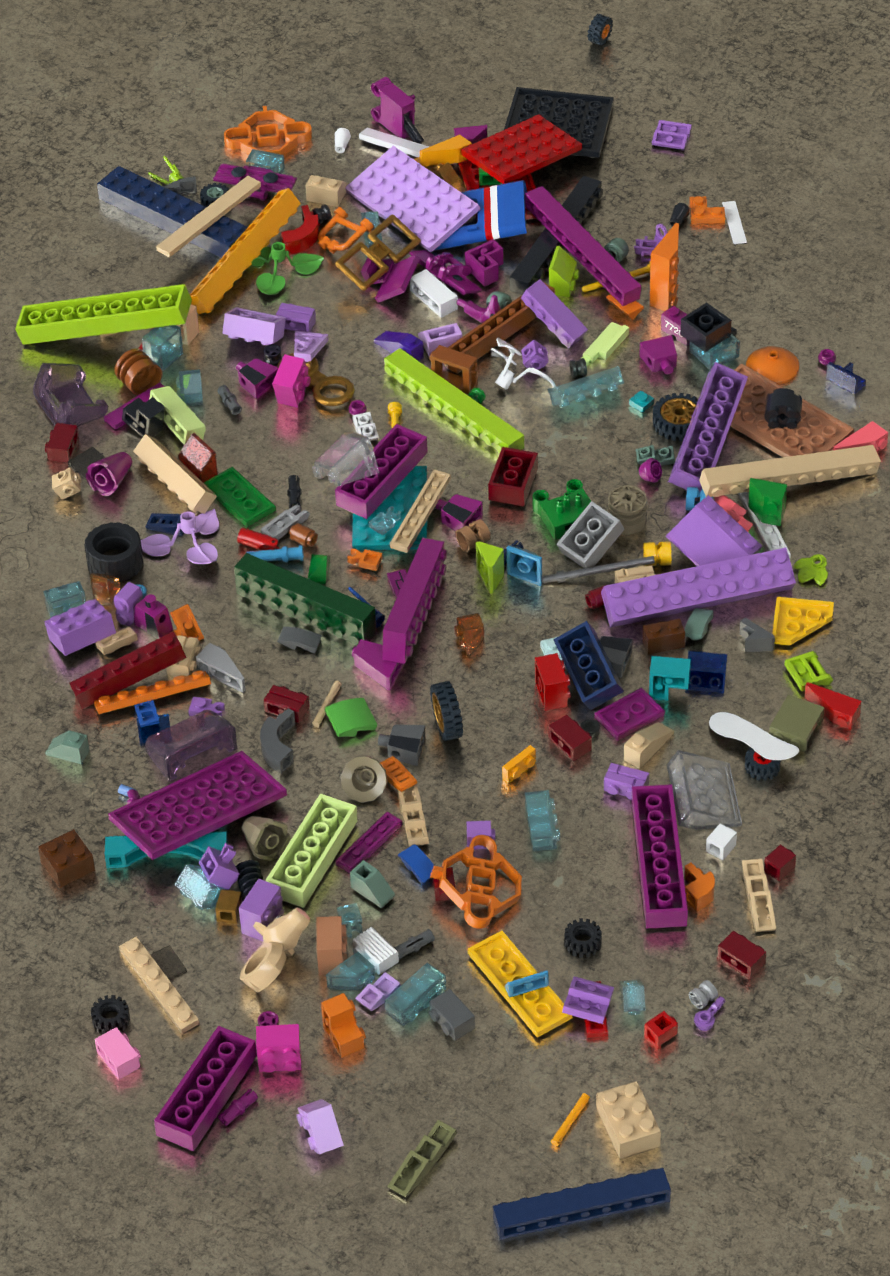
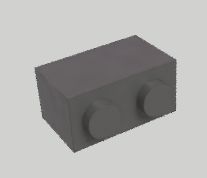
M451 989L430 1000V1017L433 1021H437L441 1025L443 1032L446 1035H450L454 1041L475 1029L474 1014Z

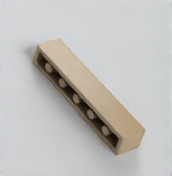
M147 434L143 436L133 451L138 456L137 459L141 463L147 464V469L153 474H157V479L167 484V488L171 492L177 493V498L187 503V507L194 513L199 511L205 514L217 496L161 442Z

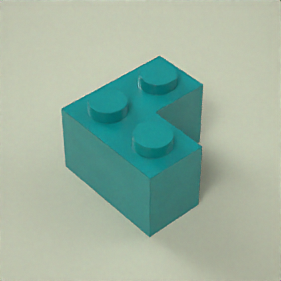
M652 656L649 695L654 700L668 701L670 688L688 689L691 659Z

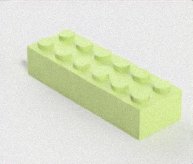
M320 793L266 879L267 882L281 887L283 901L302 908L305 907L356 825V805Z

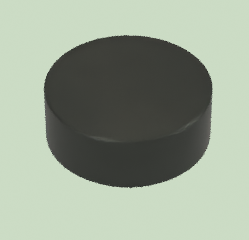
M588 719L580 725L584 731L590 733L592 738L597 737L600 733V725L596 720Z

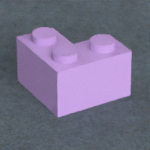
M320 1099L298 1107L299 1114L296 1115L300 1127L303 1126L305 1130L309 1131L310 1137L307 1139L311 1150L322 1154L344 1146L331 1104Z

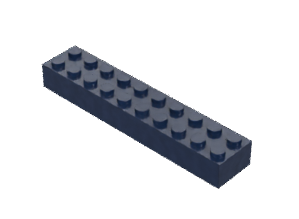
M121 166L116 167L97 183L100 200L171 234L206 208ZM223 216L189 243L222 258L248 227Z

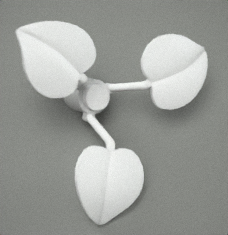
M497 337L498 346L508 348L511 354L508 357L501 351L491 348V357L504 358L507 362L504 371L502 370L495 381L496 384L507 390L512 382L516 383L526 373L531 372L549 381L554 390L556 389L554 381L547 374L533 367L527 368L514 378L515 374L508 370L510 362L515 366L517 365L512 360L514 353L519 356L522 354L514 346Z

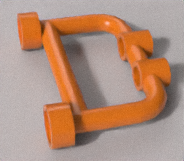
M338 207L334 211L335 216L318 233V244L322 249H328L332 254L336 251H345L365 232L370 233L374 226L366 218L360 222V225L347 220L348 214L341 207ZM337 223L356 231L344 244H339L336 240L332 241L325 236Z

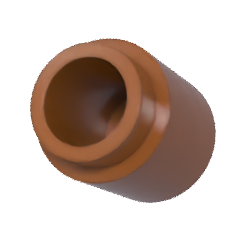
M300 523L290 528L289 535L291 540L305 547H313L317 542L318 534L313 529Z

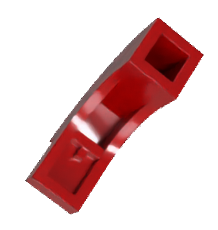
M308 205L301 206L303 224L297 229L281 232L282 243L285 244V251H288L289 255L307 250L318 239V214L314 215L313 211L309 210Z

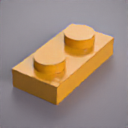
M529 745L502 766L503 780L510 783L512 780L517 779L526 769L531 768L536 762V749Z

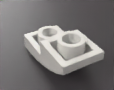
M370 412L353 415L354 426L361 443L379 440Z

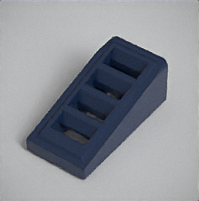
M152 513L145 527L149 530L174 535L177 524L181 523V514ZM180 529L178 536H183L184 532Z

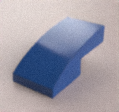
M153 700L134 705L140 727L160 723Z
M416 844L398 854L406 868L414 873L421 885L433 879L430 878V874L434 864Z

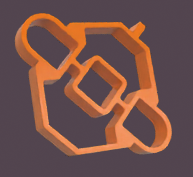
M262 106L263 111L253 113L240 123L238 127L229 128L224 132V144L227 148L233 150L241 149L242 152L260 161L280 160L297 147L298 144L306 143L312 138V127L309 123L304 121L295 122L294 119L276 110L267 111V106ZM275 120L284 126V129H278L277 124L258 125L256 132H251V126L258 121ZM298 131H304V132H305V133H301V134H290V135L287 134L288 132H298ZM276 134V136L260 137V135ZM249 136V138H247V139H236V140H232V139H231V138H234V137ZM280 139H285V145L278 150L261 151L252 146V142H258L259 147L278 146Z
M486 835L475 836L469 847L445 859L441 867L433 866L430 878L440 880L439 887L461 910H464L465 921L477 929L487 927L493 916L516 904L521 896L522 876L500 853H497L495 841ZM481 845L486 847L491 854L490 860L473 857L474 846ZM458 861H462L466 867H470L466 875V892L464 894H460L446 879V868ZM497 869H501L515 884V895L503 902L492 896L495 889V871ZM472 876L489 879V887L472 884ZM471 903L488 906V917H476L471 912Z

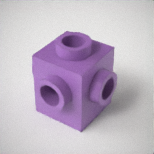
M535 340L531 341L521 350L523 364L526 368L533 367L540 370L548 363L546 347Z

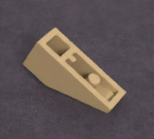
M657 722L636 732L624 744V761L641 769L674 734V730Z

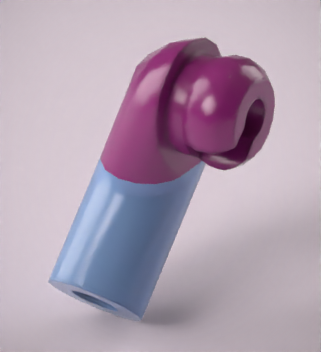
M124 784L119 786L118 793L129 797L127 804L140 799L136 789Z

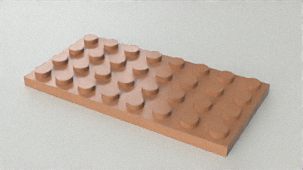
M744 364L734 369L748 376L730 426L781 457L832 451L835 445L854 433V428L802 399L801 420L795 429L787 427L770 428L764 417L766 396L772 394L775 389L783 387Z

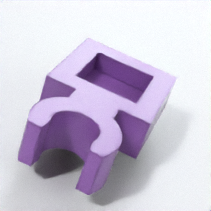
M193 697L188 712L189 716L208 719L210 714L215 718H222V711L220 710H225V705L222 702L213 704L212 699Z

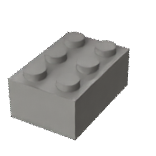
M591 501L557 542V546L561 553L581 567H594L625 529L619 519Z

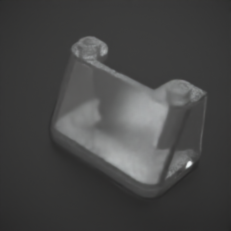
M352 431L342 434L312 466L315 477L322 479L328 476L330 482H334L337 486L379 473L370 439L367 436Z

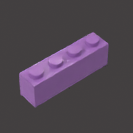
M541 279L526 289L521 299L525 305L530 307L536 316L547 325L548 329L568 349L581 340L588 331L584 324Z

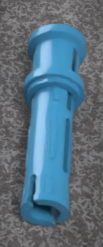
M303 545L290 548L284 546L282 549L246 552L267 562L282 560L285 563L291 560L304 561Z

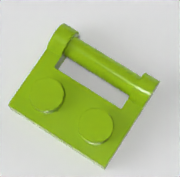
M815 651L785 660L784 665L801 692L805 691L807 682L818 686H828L833 682L831 675L826 673L819 662ZM808 662L813 665L819 676L815 675Z

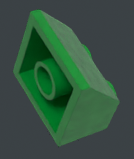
M750 478L748 507L762 523L781 526L786 509L787 484Z

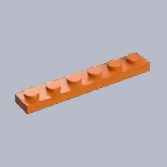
M195 671L192 675L176 676L173 680L158 681L155 685L139 686L136 690L129 692L120 691L114 696H102L94 701V705L98 714L210 685L211 681L206 671Z

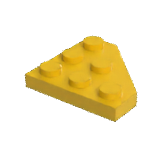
M777 597L772 632L775 636L774 644L792 645L830 623L833 617L834 602Z

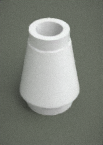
M339 128L334 134L335 151L343 153L351 135L348 129Z

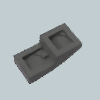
M195 176L183 178L164 186L180 195L197 194Z
M284 626L277 642L293 650L298 646L315 653L322 635L301 628Z

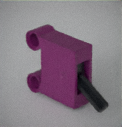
M383 77L372 83L371 90L376 97H381V104L371 110L373 119L381 123L395 136L403 139L410 136L413 142L422 144L424 139L415 127V95L408 96L394 85L388 77Z

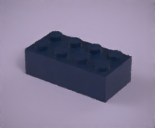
M588 621L553 639L583 703L590 710L624 692L595 629Z

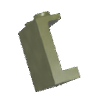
M788 695L770 725L769 734L805 752L807 742L817 724L821 725L823 722L824 707Z

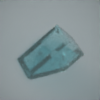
M357 952L326 974L327 987L334 990H361L375 979L374 966Z
M641 980L619 981L624 1012H628V1015L641 1014V1011H645L644 985Z

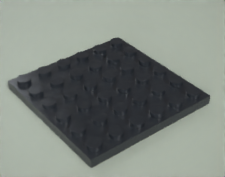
M516 87L504 130L539 114L582 143V150L571 155L599 158L614 104V97Z

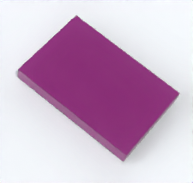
M417 255L393 265L386 282L381 284L375 297L378 303L405 292L420 260Z
M642 687L594 713V718L617 741L665 716V710Z

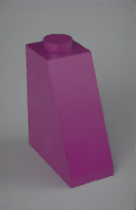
M360 639L358 645L354 646L352 650L354 666L385 689L391 690L404 664L383 660V645Z

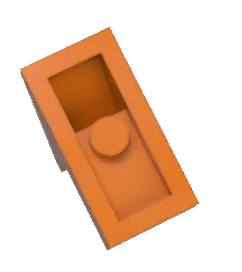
M185 604L170 612L177 629L173 630L177 636L193 637L199 641L204 639L189 604Z

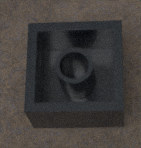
M705 303L681 318L680 335L702 351L707 352L731 336L732 320L710 304Z

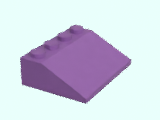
M709 495L698 503L666 535L696 566L757 554L762 548V545Z

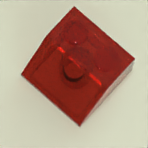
M195 433L191 434L178 454V460L204 483L218 475L216 452Z

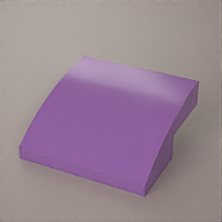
M659 120L657 130H655L652 139V145L684 150L689 140L692 125Z
M574 976L562 1013L603 1024L614 987Z

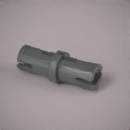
M226 385L220 386L217 392L223 399V404L231 410L233 415L240 414L242 407L238 404L236 396L230 392Z
M427 929L415 937H409L406 942L394 948L398 951V957L401 959L405 955L413 951L417 952L422 946L435 941V937L432 931Z

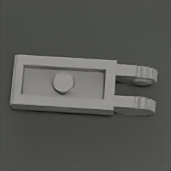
M298 504L294 505V507L285 510L261 528V533L279 540L290 531L293 525L304 523L310 516V513L307 510L301 512V506Z

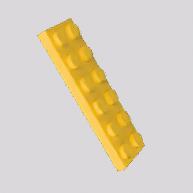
M503 931L468 948V955L537 1038L572 1019V1015L562 1013L564 1003L549 985L514 997L508 996L505 984L537 974L538 972Z

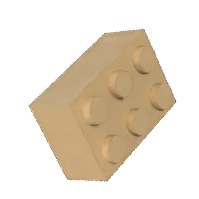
M637 1081L597 1093L596 1109L619 1159L660 1147L661 1131Z

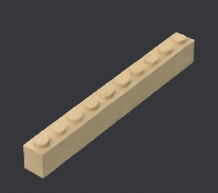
M874 445L705 468L702 470L699 482L706 497L708 495L710 497H719L749 492L750 478L787 484L788 487L791 485L872 475L877 473L881 460Z

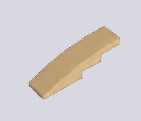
M417 784L402 792L397 789L409 847L413 844L417 846L429 844Z
M762 858L742 860L743 877L755 932L775 931L776 923L771 893L768 889Z

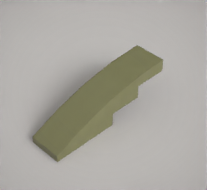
M437 1120L428 1136L424 1135L416 1149L409 1152L387 1187L407 1198L445 1152L458 1133L456 1129Z

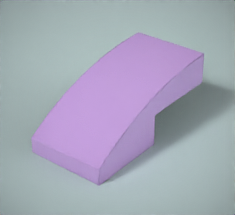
M384 972L373 985L369 983L355 999L367 1009L373 1011L390 999L402 986L397 980Z

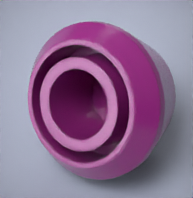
M654 458L647 459L640 465L639 476L644 481L658 482L662 476L661 464Z

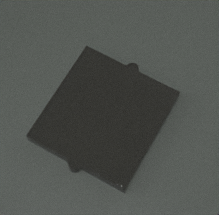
M91 447L69 460L68 465L75 470V473H79L86 479L87 467L91 463L106 457L103 453Z
M170 945L158 951H153L150 954L169 980H174V977L187 972L186 967Z

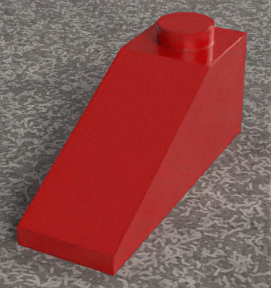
M809 682L806 683L805 698L809 702L823 706L824 716L832 723L848 729L853 728L861 712V700Z

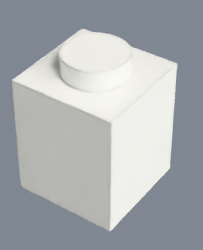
M719 824L706 839V852L724 860L736 846L737 832L730 827Z

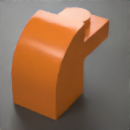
M691 862L685 865L684 879L689 883L685 886L686 901L698 912L712 902L715 878L711 871L704 875L702 870Z

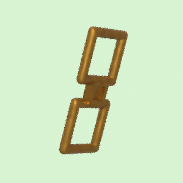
M393 214L368 234V238L374 243L368 248L362 242H358L335 262L336 267L363 291L367 290L389 270V267L382 260L388 256L393 262L398 263L421 242L420 238ZM391 223L396 225L412 240L397 255L377 237ZM360 250L380 268L365 282L344 265Z

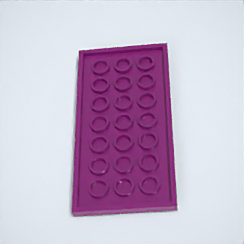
M240 751L108 813L109 820L154 860L287 796V789L248 755Z

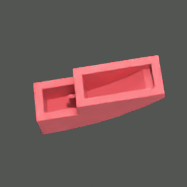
M726 495L714 497L715 502L749 532L753 523L744 518L747 510Z

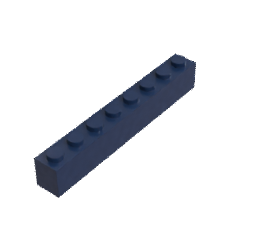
M664 1168L650 1169L647 1172L628 1174L615 1179L609 1178L598 1183H587L580 1187L565 1188L562 1191L543 1193L530 1198L524 1197L513 1202H502L493 1206V1220L499 1239L502 1240L667 1203L671 1199V1188Z

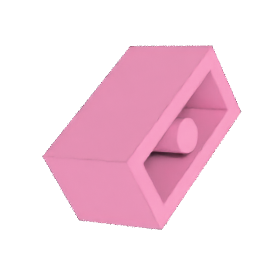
M117 1027L95 1039L97 1053L118 1080L140 1068V1052L136 1047L130 1045L127 1035L121 1033Z

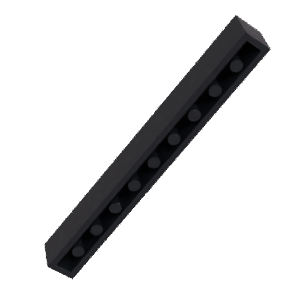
M583 176L562 204L580 224L584 218H587L591 208H594L598 198L602 197V181ZM547 228L543 230L509 277L510 291L523 295L526 289L539 279L542 280L546 271L549 270L556 246L565 249Z

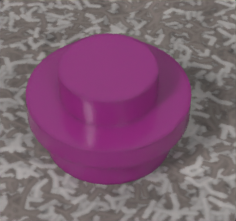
M824 349L818 355V361L824 365H831L836 361V355L831 349Z
M354 400L349 406V413L351 415L362 414L367 411L366 405L361 400Z

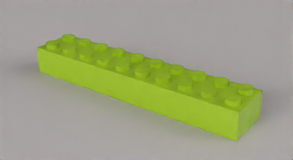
M182 284L24 305L15 330L22 344L25 345L181 325L186 323L192 299L186 285Z

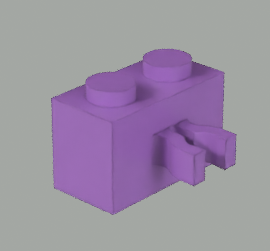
M225 843L222 851L208 846L199 864L208 882L229 890L236 883L239 875L232 861L236 851L232 850L234 847Z

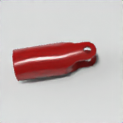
M243 527L238 533L237 541L239 544L258 550L279 549L276 546L278 540L266 534Z

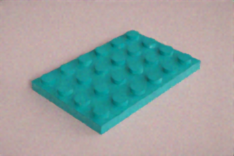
M415 466L368 519L353 513L352 549L364 551L365 549L395 550L390 548V542L427 482V466ZM427 521L410 550H417L422 538H427Z

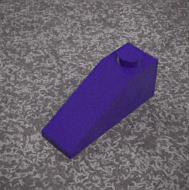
M385 331L374 339V343L390 353L401 348L418 361L424 358L423 341L412 334Z

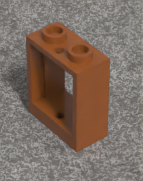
M441 345L431 352V370L465 394H469L478 385L476 357ZM442 363L461 369L463 377L442 370Z

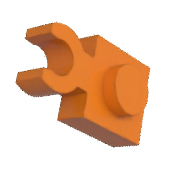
M351 549V556H347L348 563H359L360 568L377 571L383 559L382 553L366 549L363 553L357 549Z

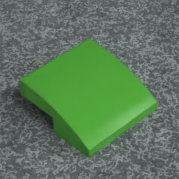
M364 698L348 699L325 707V712L338 737L356 736L358 731L375 730L378 725Z

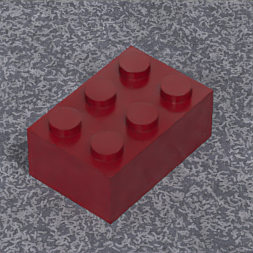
M502 447L488 483L489 500L525 506L538 470V453Z

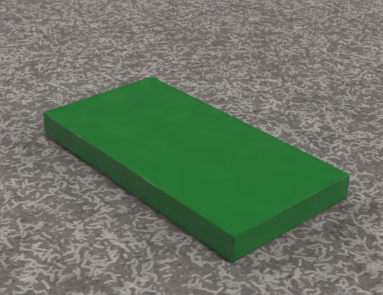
M233 467L204 482L217 496L215 499L246 527L276 511V506Z

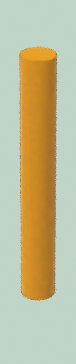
M583 1093L552 1138L551 1143L554 1146L560 1144L589 1101V1095Z

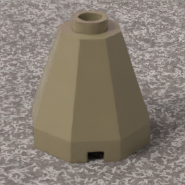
M251 816L244 821L242 826L243 834L253 855L271 862L274 860V856H281L291 839L290 834L287 833V825L274 819Z

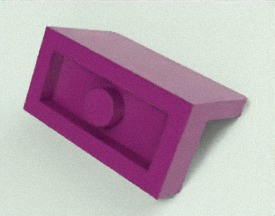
M367 257L361 274L366 281L380 268ZM390 258L382 260L389 267V270L374 284L386 282L395 263Z

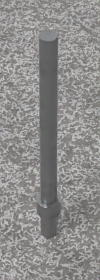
M649 556L564 572V570L557 571V574L542 576L543 584L558 581V583L566 582V579L653 564L655 562L654 557Z

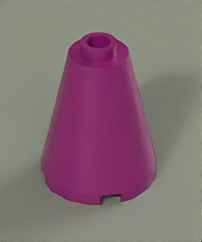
M119 452L91 463L87 467L88 471L86 473L89 486L95 492L97 490L102 494L100 495L109 496L113 494L131 468L132 458L126 452Z

